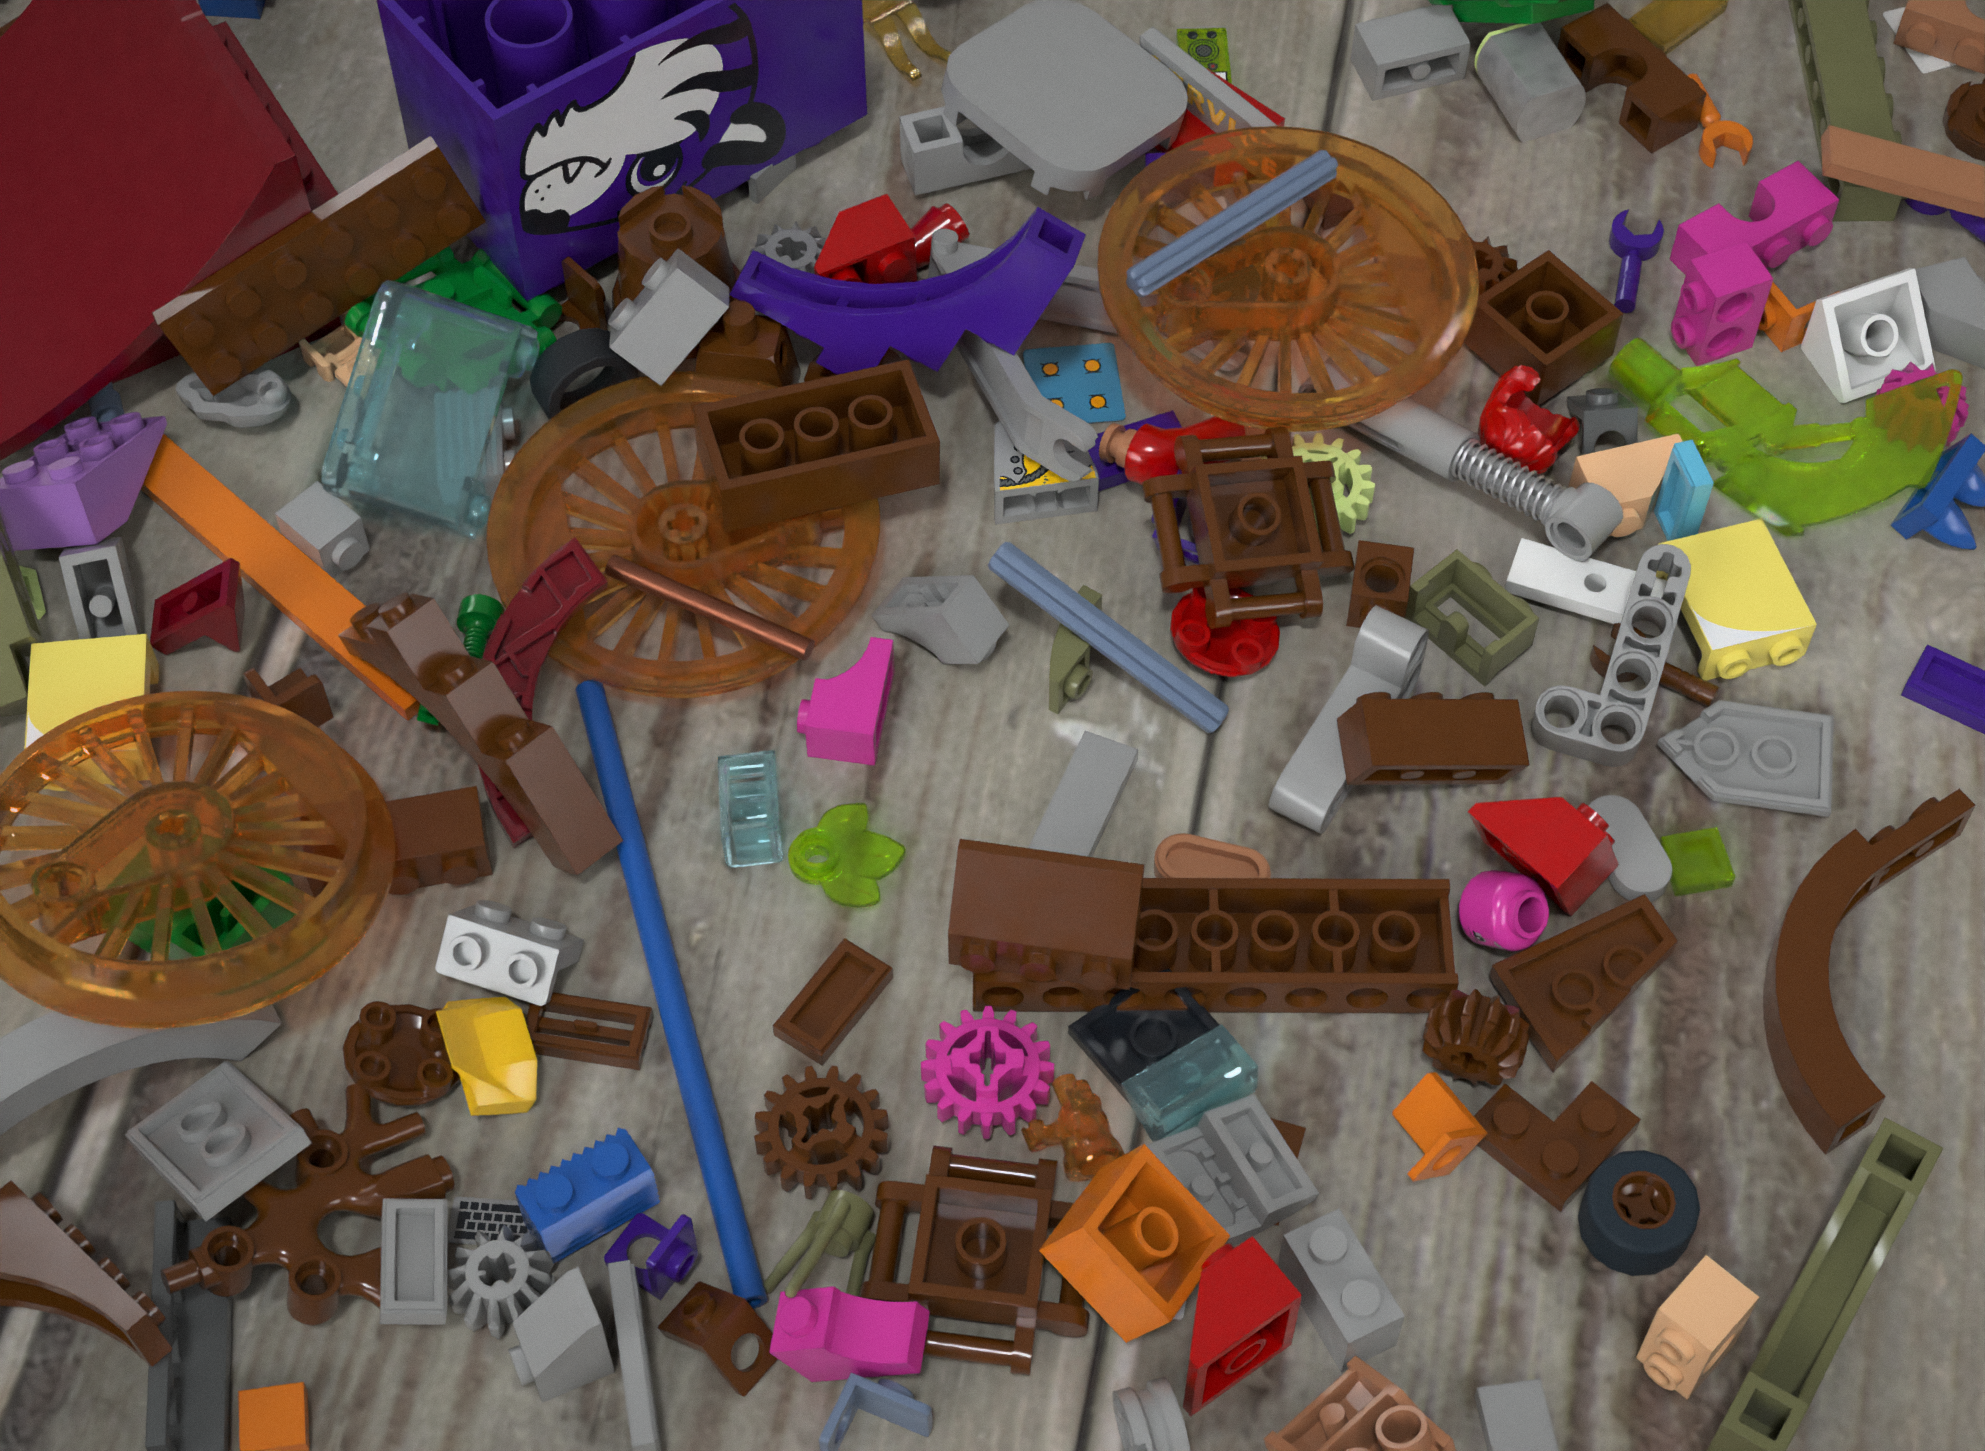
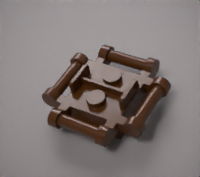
M1285 427L1267 428L1265 434L1204 440H1198L1196 435L1176 437L1174 445L1175 460L1182 474L1158 476L1142 483L1144 500L1146 503H1151L1164 571L1159 573L1162 592L1168 594L1179 593L1192 588L1204 587L1206 595L1205 612L1211 629L1230 627L1232 621L1294 614H1299L1302 619L1321 617L1323 613V596L1318 575L1336 577L1350 573L1355 569L1352 552L1345 550L1332 489V483L1336 481L1333 463L1331 461L1303 463L1302 455L1294 456L1289 432ZM1263 456L1267 457V459L1236 461L1215 464L1203 463L1209 461L1242 459ZM1174 498H1187L1199 565L1186 566L1173 502ZM1295 578L1296 592L1230 599L1229 589L1271 585L1278 583L1280 579Z
M934 1145L929 1174H926L925 1184L883 1181L877 1186L875 1206L880 1209L869 1280L862 1283L859 1297L889 1302L917 1301L930 1311L929 1315L1016 1326L1014 1341L927 1330L923 1356L1011 1367V1374L1030 1376L1036 1328L1050 1330L1057 1335L1073 1338L1085 1336L1088 1332L1090 1314L1084 1308L1085 1299L1063 1276L1059 1303L1040 1301L1045 1257L1039 1249L1048 1239L1049 1228H1056L1074 1204L1072 1202L1053 1200L1058 1160L1039 1158L1038 1164L957 1155L953 1154L952 1147ZM910 1211L920 1212L909 1284L895 1283L894 1278L904 1215Z

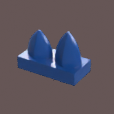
M1971 433L1940 453L1893 520L1891 526L1906 540L1924 530L1935 539L1950 546L1974 550L1977 546L1970 524L1953 498L1971 506L1985 507V475L1977 464L1985 452V445Z

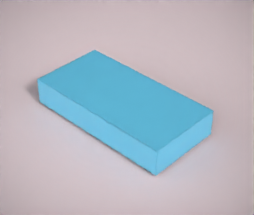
M1693 439L1674 444L1654 508V513L1668 541L1698 534L1714 484Z

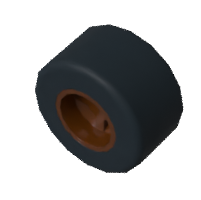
M1646 1150L1620 1152L1604 1160L1590 1176L1578 1213L1581 1238L1591 1254L1611 1270L1631 1276L1655 1275L1673 1266L1686 1251L1691 1241L1700 1213L1697 1189L1685 1170L1666 1156Z

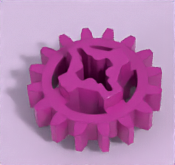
M985 1006L982 1019L974 1020L966 1009L960 1011V1026L955 1028L946 1021L939 1024L941 1041L928 1039L925 1044L926 1058L928 1060L921 1061V1080L927 1082L924 1085L925 1100L927 1103L939 1102L937 1105V1118L941 1122L950 1119L954 1115L958 1117V1133L964 1135L972 1124L981 1125L983 1139H990L993 1126L1000 1124L1008 1135L1015 1134V1118L1020 1116L1025 1121L1033 1123L1036 1120L1037 1111L1035 1103L1048 1105L1050 1100V1086L1048 1084L1054 1082V1063L1048 1062L1050 1059L1049 1041L1035 1042L1037 1040V1025L1034 1022L1025 1025L1021 1029L1016 1026V1011L1010 1010L1003 1020L994 1019L992 1006ZM986 1058L991 1059V1070H994L993 1074H990L989 1086L984 1085V1074H982V1070H985Z

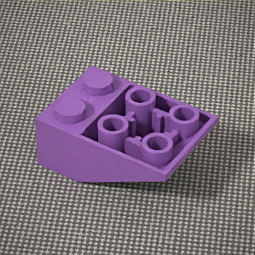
M132 412L117 416L106 422H97L96 418L92 416L83 417L64 426L65 433L57 439L45 441L34 447L33 451L35 454L26 461L12 464L3 469V477L0 479V514L13 551L96 545L127 522L167 426L165 416L142 418L140 413Z

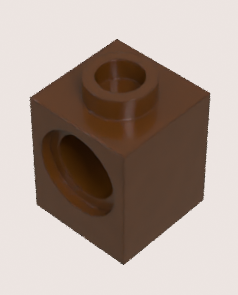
M1363 540L1358 541L1346 626L1361 628L1368 613L1375 605L1405 618L1414 547Z

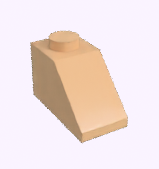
M1679 434L1576 456L1569 487L1576 489L1583 483H1595L1610 491L1622 507L1623 519L1609 536H1627L1636 530L1643 529L1655 508L1671 450L1675 443L1683 441Z

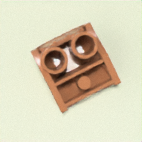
M1356 1355L1347 1363L1348 1370L1281 1431L1275 1433L1272 1430L1263 1438L1268 1451H1456L1453 1438L1432 1422L1400 1387Z

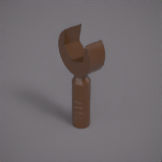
M1614 623L1611 637L1615 640L1621 623ZM1633 626L1634 631L1639 636L1647 638L1642 631ZM1593 645L1590 655L1591 665L1600 676L1605 678L1611 656ZM1667 662L1664 664L1659 684L1684 696H1688V698L1707 707L1712 705L1720 688ZM1625 672L1618 675L1617 680L1618 682H1628L1636 679L1639 675Z

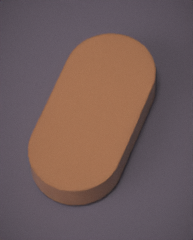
M1179 833L1165 838L1158 845L1154 857V874L1156 878L1271 877V870L1267 860L1256 850L1192 834Z

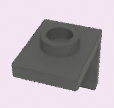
M1596 388L1587 390L1586 395L1567 397L1568 408L1582 420V455L1594 453L1597 438L1606 431L1621 433L1625 445L1637 443L1638 407L1619 393L1618 390Z

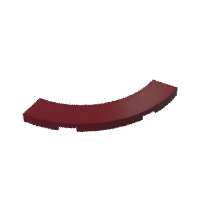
M576 537L553 552L523 582L522 588L511 600L504 614H501L497 620L482 658L495 664L529 720H532L534 697L540 672L550 649L573 616L608 586V581ZM478 765L485 793L495 817L511 845L515 848L533 835L500 790Z

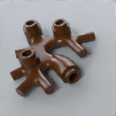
M358 1083L349 1085L345 1089L346 1121L344 1130L340 1134L331 1130L320 1129L308 1108L292 1113L290 1117L303 1128L312 1143L296 1155L295 1182L297 1187L281 1189L267 1183L263 1179L245 1192L242 1196L257 1208L258 1215L256 1220L245 1229L235 1226H222L212 1230L204 1238L202 1246L189 1250L188 1260L162 1269L160 1271L161 1278L168 1294L199 1284L202 1290L207 1289L215 1295L221 1297L234 1296L249 1286L253 1277L254 1266L277 1264L285 1267L288 1271L287 1309L290 1315L300 1323L318 1325L328 1321L338 1309L339 1297L344 1295L362 1297L380 1309L381 1246L352 1256L337 1254L326 1248L319 1239L318 1228L323 1218L332 1212L343 1210L364 1216L382 1218L383 1198L445 1199L446 1193L454 1190L455 1184L451 1169L442 1155L431 1159L429 1154H425L374 1175L364 1172L360 1167L361 1161L368 1156L425 1135V1126L419 1113L414 1112L384 1124L377 1123L371 1116V1096Z

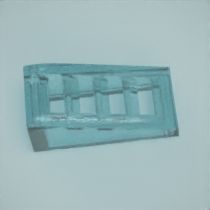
M775 750L718 756L720 830L726 865L730 868L781 862L784 859ZM765 777V780L732 783V780Z

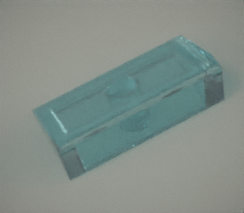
M1221 1024L1122 1083V1090L1148 1136L1155 1142L1197 1126L1204 1112L1252 1094L1257 1088L1258 1065Z

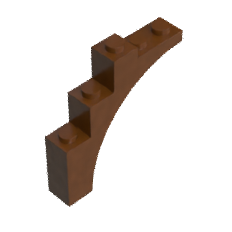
M402 593L382 605L379 603L370 604L350 618L352 626L338 635L348 652L369 662L390 676L415 697L452 734L500 790L554 867L578 876L623 841L553 726L528 719L492 661L469 655L434 598L413 593L411 595L409 593Z

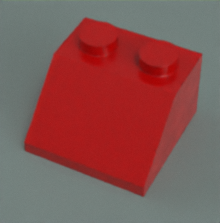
M1563 797L1480 802L1475 803L1468 811L1483 842L1520 874L1535 879L1543 888L1544 894L1570 917L1619 866L1612 849L1615 840L1606 832L1609 825L1585 803H1581L1576 809Z
M1253 1236L1235 1248L1230 1243L1223 1245L1214 1251L1202 1264L1183 1408L1190 1417L1292 1345L1302 1295Z

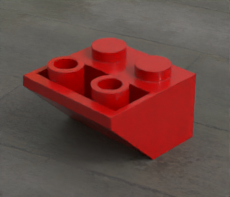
M888 194L838 213L815 263L814 274L834 280L868 284L917 281L915 235Z

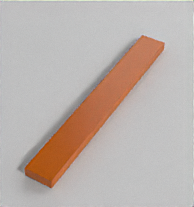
M163 434L140 490L223 562L229 558L240 562L241 577L402 717L409 721L418 713L420 702L390 676L369 662L351 655L338 636L352 626L350 618L366 606Z

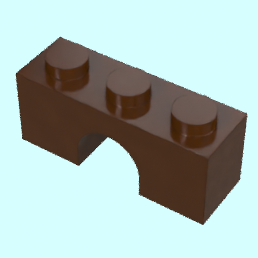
M1606 3L1561 27L1557 49L1583 86L1585 92L1608 83L1627 87L1619 124L1651 154L1697 129L1706 92L1611 5Z

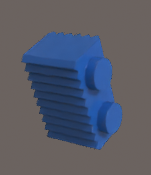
M617 1128L615 1136L606 1134L604 1142L595 1140L593 1148L584 1147L582 1154L573 1153L571 1161L562 1159L560 1167H550L549 1174L540 1172L537 1180L529 1178L526 1186L517 1185L515 1191L524 1224L530 1234L536 1238L540 1250H546L550 1253L553 1264L634 1218L636 1214L642 1213L660 1203L654 1178L655 1175L628 1131L622 1128Z

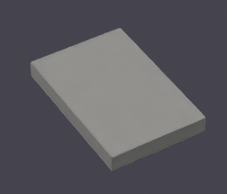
M224 1061L125 1134L135 1151L205 1222L312 1144L303 1128L229 1061Z

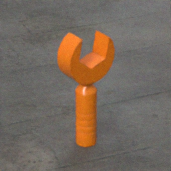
M1697 74L1687 75L1689 78L1694 79L1700 88L1706 92L1699 119L1705 128L1698 150L1701 160L1713 169L1717 155L1715 149L1724 146L1739 151L1744 167L1748 162L1753 146L1751 133L1746 127L1737 122L1721 121V115Z

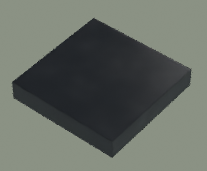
M1165 969V970L1160 971V972H1172V971H1171L1170 969ZM1130 987V990L1121 989L1115 993L1116 996L1111 998L1109 1005L1095 1007L1068 1026V1034L1143 1121L1238 1054V1044L1211 1014L1196 1002L1191 996L1193 994L1186 987L1172 990L1180 997L1188 1010H1117L1119 1005L1140 991Z

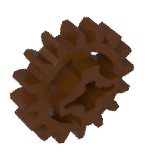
M833 1065L828 1070L826 1078H817V1074L812 1066L805 1068V1081L797 1083L788 1074L783 1076L784 1093L780 1095L767 1090L764 1094V1099L768 1111L755 1113L756 1130L761 1132L754 1136L757 1154L765 1155L763 1165L767 1176L782 1171L780 1175L782 1189L787 1192L797 1182L804 1184L805 1198L811 1200L816 1194L818 1187H826L828 1194L833 1190H839V1184L845 1181L855 1190L862 1188L860 1171L863 1169L877 1174L880 1170L879 1156L876 1153L888 1152L889 1148L888 1133L884 1132V1130L889 1128L887 1110L878 1109L880 1106L879 1092L875 1088L861 1094V1075L855 1073L846 1082L840 1081L838 1066ZM854 1113L863 1125L862 1137L856 1135V1127L851 1125V1116ZM782 1127L788 1129V1136L792 1138V1148L789 1152L780 1138Z

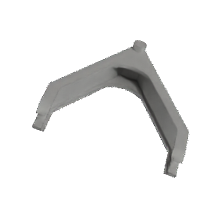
M950 229L935 230L932 234L928 278L952 273L986 257L995 249L958 242L957 233ZM1076 264L1039 318L1179 345L1224 371L1235 370L1246 362L1249 356L1227 345L1222 336V328L1228 329L1243 340L1254 333L1253 326L1246 316L1194 287L1168 282L1149 295L1138 297L1126 284L1127 274ZM965 329L956 343V347L1016 449L1070 482H1077L1092 472L1091 468L1069 456L1065 450L1063 439L1086 452L1095 446V440L1098 438L1093 427L1043 397L1017 353L1013 356L994 344L986 343L980 336Z

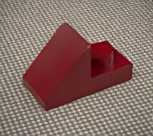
M229 558L155 599L150 635L152 648L165 655H169L206 635L234 652H240L245 613L240 562Z

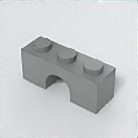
M945 106L899 116L901 161L915 195L1031 169L981 128L960 129L957 125L954 126L943 114Z

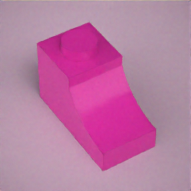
M871 637L863 656L849 670L830 679L815 678L811 700H801L797 717V733L806 735L807 757L875 766L895 672L893 640Z
M835 1286L799 1290L794 1298H788L783 1291L780 1292L769 1353L811 1382L848 1379L851 1373L863 1378L920 1373L930 1311L917 1301L889 1302L866 1299L844 1293Z

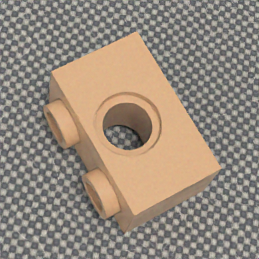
M1705 1255L1658 1308L1636 1358L1643 1363L1646 1373L1655 1383L1664 1389L1676 1390L1688 1400L1734 1347L1759 1296Z

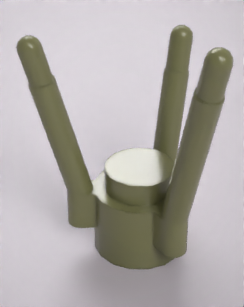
M844 1190L831 1191L821 1211L813 1212L804 1231L763 1282L766 1294L773 1292L810 1246L786 1286L785 1295L788 1298H794L824 1252L836 1257H845L849 1250H852L854 1257L846 1293L859 1297L868 1255L875 1243L876 1237L874 1233L867 1229L874 1216L873 1208L865 1200L853 1193Z

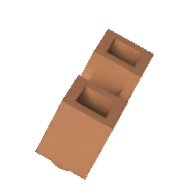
M1965 0L1908 1L1893 44L1985 74V19L1974 15L1968 9Z

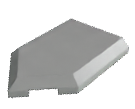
M1718 700L1704 709L1698 718L1681 729L1675 728L1658 740L1657 745L1712 801L1829 817L1831 814L1834 716Z

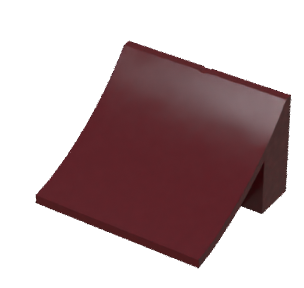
M32 0L16 21L0 37V461L39 438L72 414L110 382L114 384L181 355L158 326L152 313L338 195V192L227 22L224 21L212 26L196 0ZM338 316L304 339L310 343L326 336L341 326L340 317ZM299 342L293 345L292 347L288 348L281 354L277 355L276 357L299 348Z

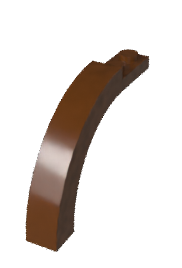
M1960 789L1941 801L1936 797L1926 800L1911 814L1907 823L1898 829L1889 825L1876 833L1869 842L1855 828L1835 843L1815 863L1798 887L1774 940L1767 963L1763 989V1020L1767 1046L1776 1076L1790 1106L1804 1129L1825 1155L1870 1125L1886 1097L1861 1068L1849 1049L1834 1012L1829 987V958L1834 933L1843 919L1865 898L1961 835L1976 805Z

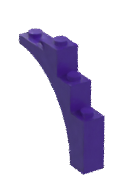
M1037 207L1015 235L986 257L949 274L915 282L868 284L829 279L791 268L752 250L729 295L740 301L750 303L755 311L763 313L790 328L797 335L822 346L823 348L816 363L829 369L835 375L878 366L890 346L904 353L909 359L922 363L938 372L965 329L980 336L986 343L994 344L1014 356L1075 266L1086 234Z

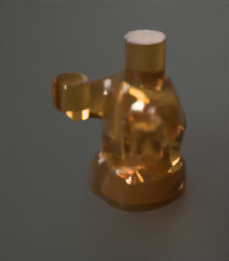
M1071 1073L1064 1074L1052 1082L1053 1089L1061 1105L1056 1120L1049 1125H1045L1043 1120L1034 1119L1028 1123L1029 1127L1027 1129L1023 1127L1021 1131L1029 1150L1032 1152L1042 1150L1048 1146L1061 1144L1064 1152V1173L1069 1180H1092L1101 1167L1123 1156L1125 1153L1119 1141L1112 1134L1109 1118L1102 1110L1101 1098L1092 1092L1088 1081L1084 1079L1076 1080L1075 1075Z

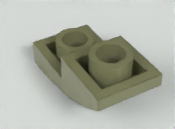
M1083 584L1078 594L1099 610H1102V594ZM1061 623L1057 629L1052 646L1049 673V710L1057 715L1071 698L1077 700L1084 694L1093 676V670L1089 669L1090 649L1093 647Z

